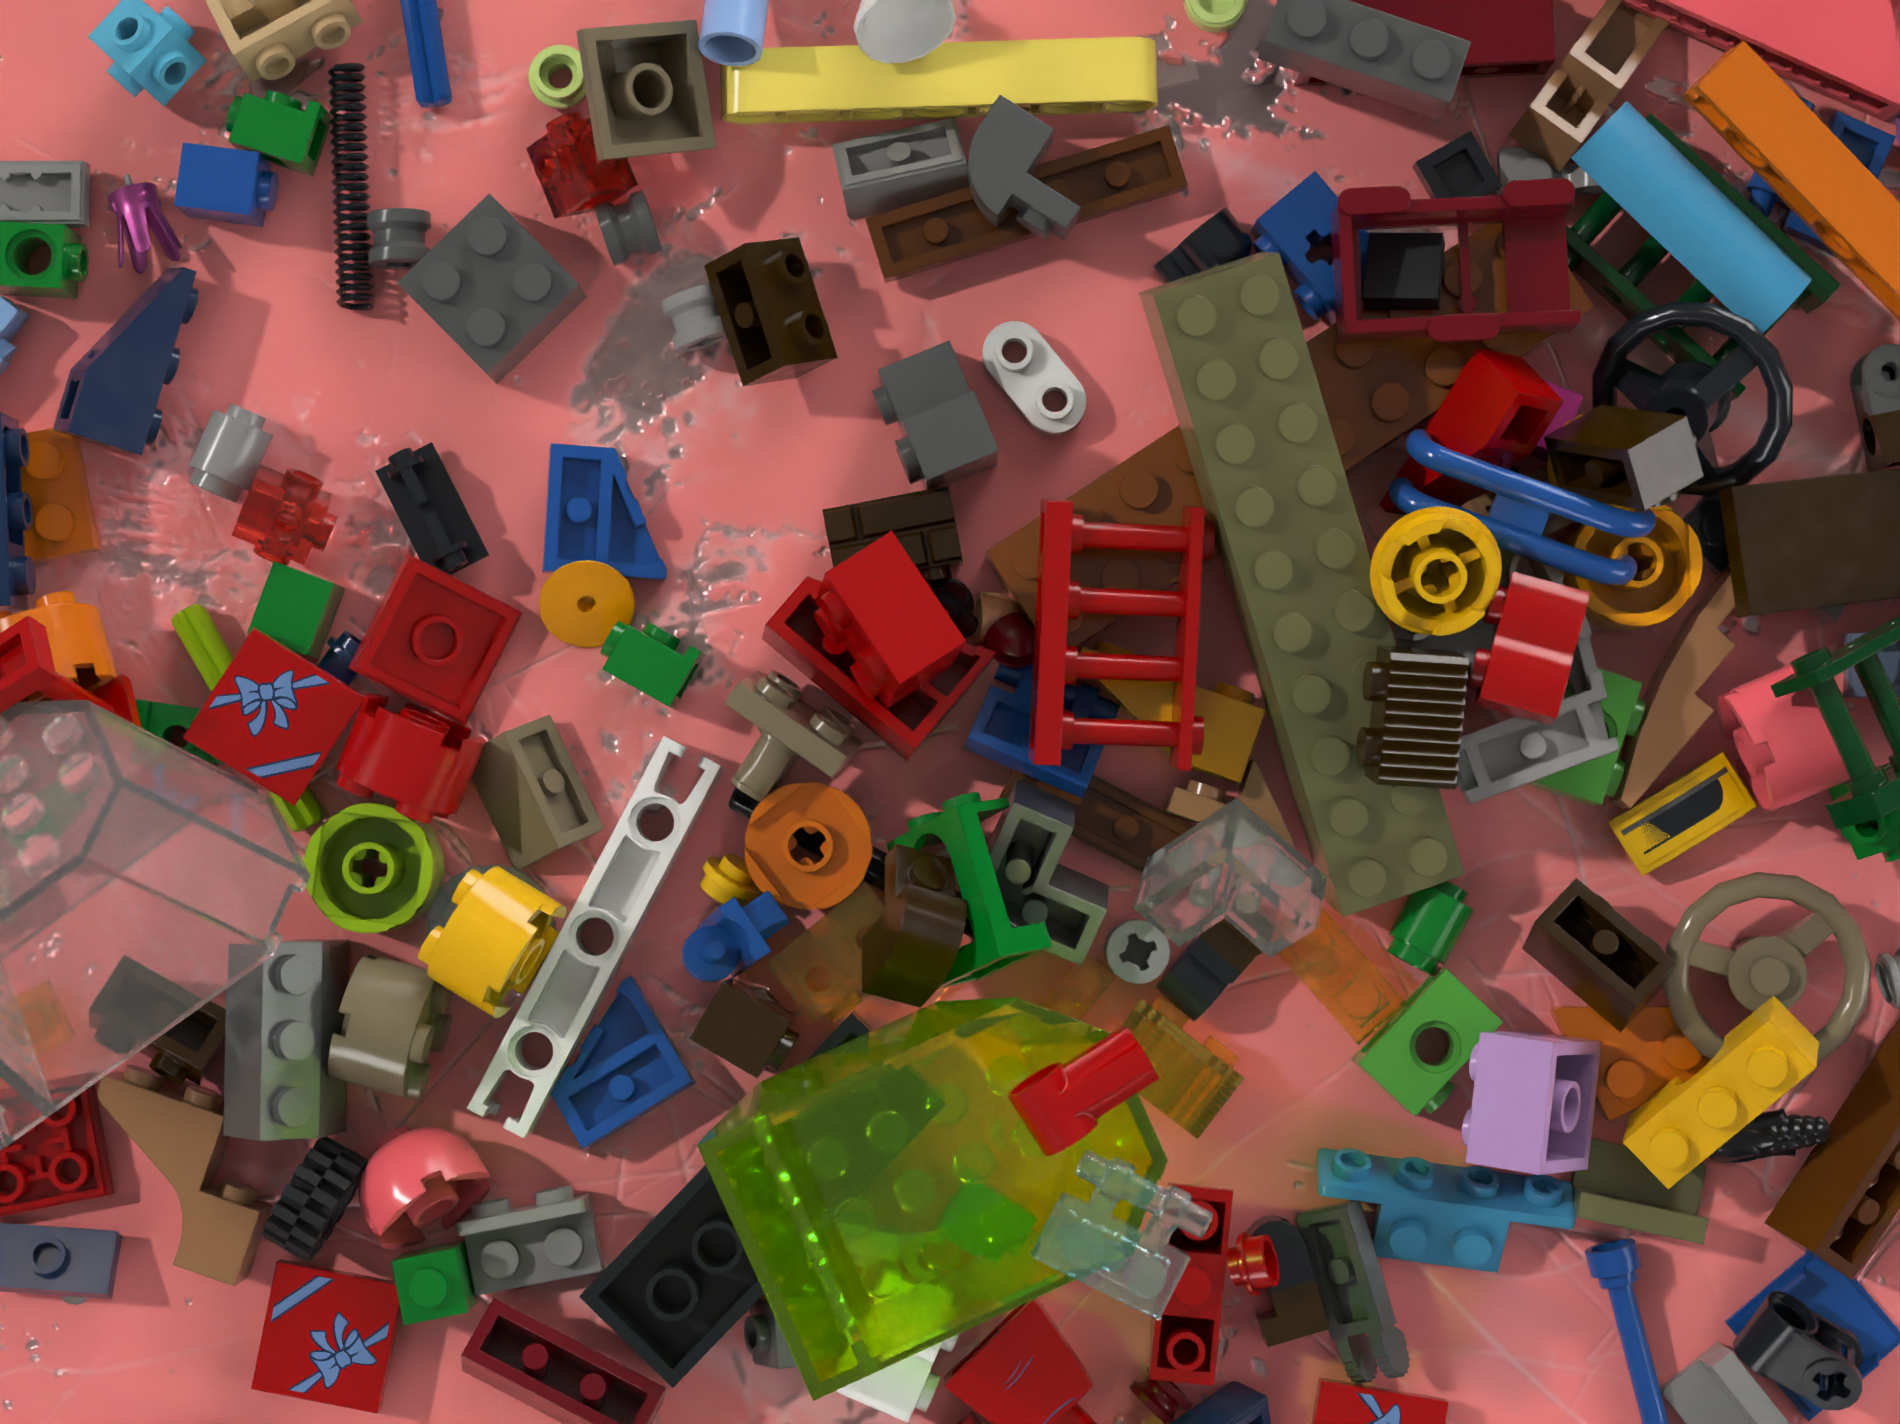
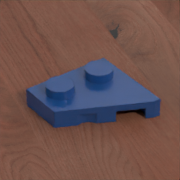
M550 444L542 573H553L560 567L575 561L591 560L612 566L625 578L666 580V566L663 559H660L646 527L645 517L637 499L634 498L626 480L627 475L615 448Z
M632 976L621 982L616 990L618 995L598 1026L594 1024L582 1043L581 1053L574 1064L566 1068L550 1093L581 1148L585 1150L592 1148L696 1083L639 984Z

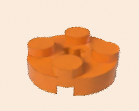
M821 782L791 783L767 795L752 812L745 835V863L756 886L763 893L769 891L777 903L800 910L825 909L851 895L864 880L874 854L871 826L860 805L843 790ZM802 827L809 834L816 833L819 830L826 838V841L820 846L824 857L816 864L809 857L798 861L791 852L798 845L794 834Z

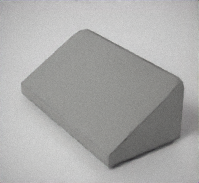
M955 117L832 144L847 215L850 219L886 213L969 187L967 162Z

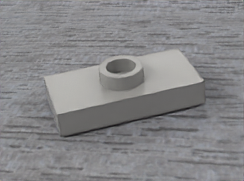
M0 161V221L63 224L69 228H90V165L85 161Z

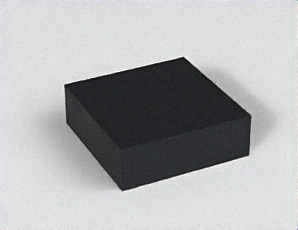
M1369 232L1363 290L1365 309L1439 310L1445 250L1443 233Z

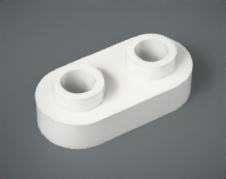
M1009 321L996 326L988 334L983 345L982 359L988 375L1033 429L1048 436H1060L1072 431L1082 420L1086 409V394L1081 383L1035 328L1020 321ZM1010 342L1022 344L1027 352L1024 360L1019 363H1010L1005 360L1002 355V349L1006 344ZM1056 390L1064 394L1067 400L1066 407L1059 412L1047 410L1042 402V398L1047 392Z

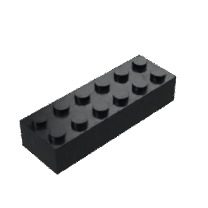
M853 1010L595 1278L579 1297L674 1388L946 1104V1098Z

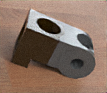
M1884 344L1863 356L1854 365L1850 374V387L1868 472L1900 466V346L1897 344Z

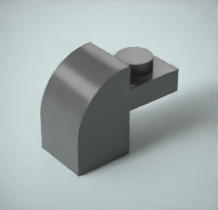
M999 95L979 125L971 142L968 159V181L973 200L983 216L996 227H998L1010 207H1013L1019 211L1015 217L1016 220L1032 233L1044 239H1048L1050 234L1053 233L1065 240L1079 218L1081 207L1031 176L1052 144L1054 129L1002 95Z

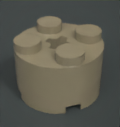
M368 954V957L363 956L349 980L340 1005L339 1012L345 1014L341 1035L335 1033L332 1035L328 1057L329 1076L405 1099L421 1101L425 1095L431 1075V1065L427 1064L431 1050L442 1052L448 1039L452 1016L444 1013L448 1008L453 992L429 978L425 968L382 956L377 957Z

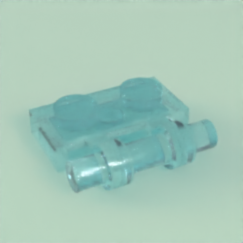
M1086 1150L1078 1163L1075 1175L1096 1185L1089 1202L1087 1203L1063 1191L1031 1254L1034 1259L1159 1321L1191 1259L1186 1252L1168 1244V1241L1177 1227L1201 1238L1211 1223L1213 1213L1190 1202V1193L1174 1185H1169L1167 1189H1164L1135 1174V1165L1117 1156H1114L1109 1161ZM1121 1199L1152 1214L1144 1231L1111 1215L1116 1204Z

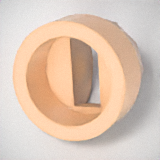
M978 592L974 602L973 615L977 617L979 625L973 634L974 641L976 643H984L987 631L998 619L1009 613H1021L1017 603L1004 594Z

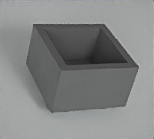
M490 193L397 282L496 384L587 298L581 286Z

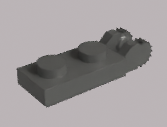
M1348 1200L1308 1209L1296 1214L1297 1226L1307 1249L1330 1327L1328 1329L1331 1340H1336L1342 1363L1345 1364L1344 1370L1347 1372V1377H1350L1351 1382H1355V1384L1372 1382V1379L1376 1378L1375 1374L1378 1373L1376 1370L1378 1365L1379 1371H1382L1383 1376H1387L1388 1379L1405 1376L1404 1374L1408 1373L1407 1369L1410 1367L1409 1351L1406 1350L1407 1344L1404 1333L1394 1325L1397 1322L1361 1202Z

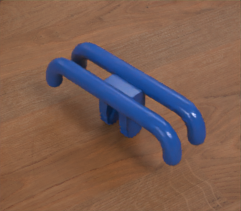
M1417 429L1409 433L1406 439L1408 454L1416 462L1442 475L1494 492L1495 495L1487 517L1426 495L1415 489L1414 483L1409 478L1398 477L1391 482L1389 495L1392 503L1402 512L1409 514L1419 509L1437 506L1465 511L1479 519L1490 530L1499 549L1601 584H1627L1637 574V562L1629 555H1620L1615 559L1605 558L1544 537L1542 533L1551 512L1618 536L1630 538L1645 537L1656 525V516L1652 510L1636 509L1635 511H1628L1613 507L1443 447L1432 441L1430 434L1425 430Z

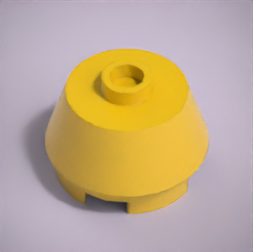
M1437 506L1411 512L1396 521L1384 533L1375 548L1370 565V583L1374 598L1383 613L1395 624L1406 630L1437 636L1458 633L1478 622L1486 613L1485 610L1490 605V601L1494 599L1502 572L1500 550L1490 530L1479 519L1465 511Z

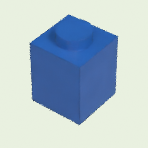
M183 142L174 206L189 218L263 227L265 210L272 211L276 204L278 193L277 173L271 172L272 165L259 152Z

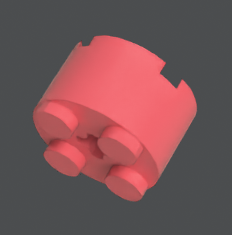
M1791 665L1732 688L1716 698L1717 713L1725 739L1734 738L1741 759L1735 761L1737 768L1757 803L1764 810L1770 808V812L1851 779L1809 688L1775 698L1770 686L1793 674L1794 671Z

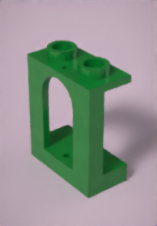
M978 792L953 797L942 803L944 812H933L911 819L907 822L908 832L886 843L890 852L896 844L921 851V848L924 846L943 842L951 857L962 898L967 900V915L975 941L959 948L947 977L938 989L982 980L1052 947L1045 922L1011 928L980 822L1010 807L1008 797L981 801Z

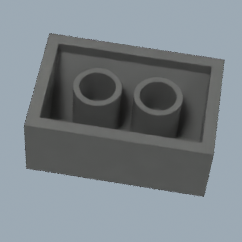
M349 939L227 940L223 1136L255 1141L316 1139L346 1131L347 1082L329 1076L328 1057L333 1033L341 1035L345 1014L340 1013L339 1009L349 981Z

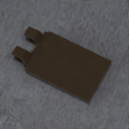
M1900 468L1735 486L1719 490L1737 618L1900 598Z

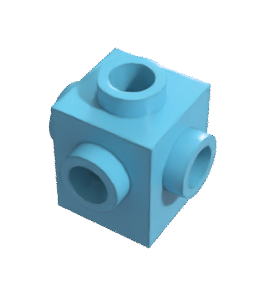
M121 0L88 36L91 41L114 61L106 71L134 97L145 89L163 106L206 62V59L188 42L196 32L167 5L158 14L143 0Z

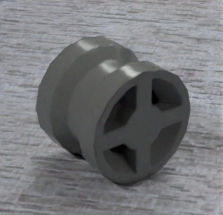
M643 190L631 193L626 202L613 205L608 201L594 205L614 266L627 262L632 253L643 250L651 255L662 251L657 229Z
M387 208L367 213V227L374 233V246L368 251V265L370 267L385 270H410L430 251L425 245V233L431 228L430 212L413 208Z

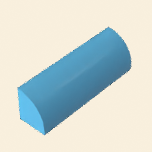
M1628 101L1572 156L1571 159L1719 301L1731 312L1750 320L1762 334L1787 310L1811 282L1812 277Z

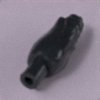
M1783 1108L1762 1112L1713 1152L1709 1158L1718 1162L1742 1163L1772 1156H1795L1798 1149L1803 1147L1809 1148L1815 1144L1820 1145L1826 1142L1830 1136V1126L1821 1116L1812 1117L1810 1115L1801 1116L1798 1114L1787 1116Z

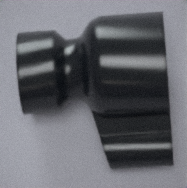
M1225 207L1199 226L1153 267L1162 279L1169 283L1250 256L1252 241L1235 217Z

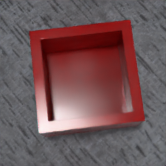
M892 531L824 574L815 600L819 607L818 610L814 611L815 619L832 644L836 645L841 641L856 662L850 666V670L862 691L870 699L878 695L886 708H889L952 667L966 640Z

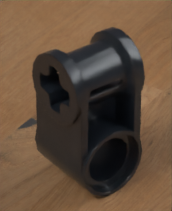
M1770 1292L1733 1341L1736 1354L1747 1367L1757 1374L1777 1381L1808 1399L1817 1407L1825 1410H1842L1853 1405L1862 1392V1376L1859 1368L1863 1355L1862 1345L1858 1337L1850 1330L1842 1328L1812 1311L1800 1300L1785 1292ZM1842 1345L1845 1347L1844 1357L1842 1356ZM1821 1377L1823 1378V1390L1820 1389Z

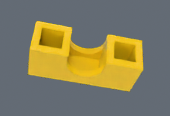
M1773 995L1725 1035L1724 1043L1718 1053L1697 1074L1684 1083L1676 1076L1629 1116L1623 1143L1667 1189H1670L1817 1067L1819 1041Z

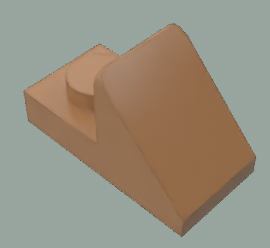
M1255 760L1249 761L1246 766L1233 806L1223 803L1226 795L1225 791L1198 781L1190 780L1187 790L1178 787L1171 789L1164 812L1281 854H1290L1294 841Z

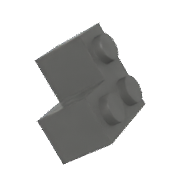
M950 341L878 369L882 386L872 390L885 425L898 422L904 438L895 441L896 451L910 484L921 480L925 490L949 486L997 466L999 449L975 391L970 392Z

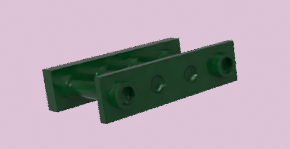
M1650 113L1645 119L1812 277L1805 290L1763 335L1765 336L1790 308L1798 310L1801 307L1808 314L1824 304L1841 284ZM1604 191L1571 228L1566 225L1568 268L1572 273L1575 271L1629 320L1637 313L1657 307L1637 287L1669 252L1650 235L1617 271L1589 245L1623 209ZM1696 279L1676 301L1709 303L1715 296ZM1675 326L1648 336L1675 363L1698 361L1713 367L1739 346L1735 340L1728 338L1711 356L1684 332L1687 326ZM1738 382L1730 389L1731 401L1738 398L1746 389L1742 383Z
M1900 615L1831 653L1827 647H1823L1790 662L1794 673L1770 686L1775 698L1809 688L1851 778L1845 782L1849 792L1825 805L1836 829L1883 818L1900 807V702L1877 655V652L1895 642L1900 651ZM1852 666L1893 751V754L1888 757L1892 767L1884 771L1883 767L1875 768L1834 679V676Z

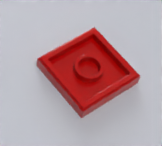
M406 554L348 668L465 726L523 612Z

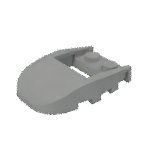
M1499 549L1502 561L1499 586H1506L1512 571L1564 585L1561 581L1564 577L1561 570ZM1586 615L1568 678L1575 695L1562 700L1558 717L1552 725L1517 716L1460 737L1461 747L1459 749V771L1456 776L1457 785L1469 805L1599 757L1607 756L1619 749L1617 737L1608 739L1601 707V701L1607 698L1602 672L1597 669L1589 637L1593 633ZM1483 616L1478 622L1463 631L1437 636L1411 632L1393 622L1398 647L1453 650L1468 657L1469 663H1472L1477 647L1489 650L1495 625L1484 623Z

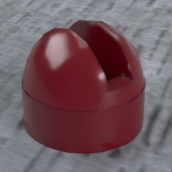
M1009 613L998 619L989 628L984 638V647L997 652L994 659L1009 669H1023L1033 663L1034 626L1022 613Z

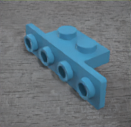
M1320 1148L1318 1150L1316 1173L1317 1192L1319 1195L1377 1204L1371 1231V1239L1377 1257L1498 1273L1510 1222L1562 1229H1573L1576 1217L1571 1183L1565 1180H1557L1548 1175L1534 1174L1528 1176L1492 1171L1483 1166L1460 1167L1438 1164L1417 1157L1401 1159L1365 1154L1362 1151L1349 1148L1341 1150Z

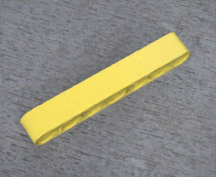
M1144 37L943 42L938 48L924 57L906 63L887 64L870 59L859 48V45L763 48L761 58L750 65L728 66L720 64L721 118L726 122L736 124L985 117L999 95H1002L1031 115L1129 113L1146 111L1158 106L1156 42L1153 39Z

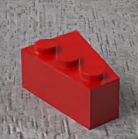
M807 576L765 624L762 640L908 762L988 668L997 652L980 645L975 647L965 643L952 667L889 708H886L878 695L870 699L856 682L850 670V666L856 662L841 641L836 645L832 644L818 625L814 611L818 610L819 607L815 600L822 582Z

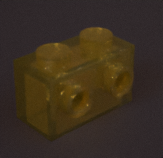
M868 882L863 884L765 963L813 1024L825 1015L832 1024H835L863 1001L856 992L862 986V937L885 911V903Z

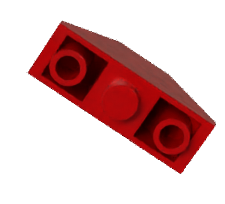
M1168 1182L1157 1240L1151 1301L1150 1380L1214 1386L1233 1189Z

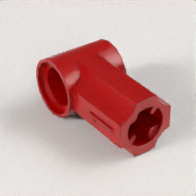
M1124 1025L1065 1064L1056 1062L1030 1075L1016 1085L1008 1093L1007 1097L1044 1156H1051L1084 1138L1098 1125L1097 1118L1160 1078L1141 1045L1129 1028Z

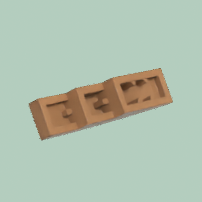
M1730 566L1720 573L1686 618L1651 678L1642 699L1646 704L1639 728L1633 737H1626L1620 760L1625 761L1621 783L1615 795L1609 797V802L1618 809L1631 808L1714 712L1695 693L1736 646L1735 643L1717 629L1735 608Z

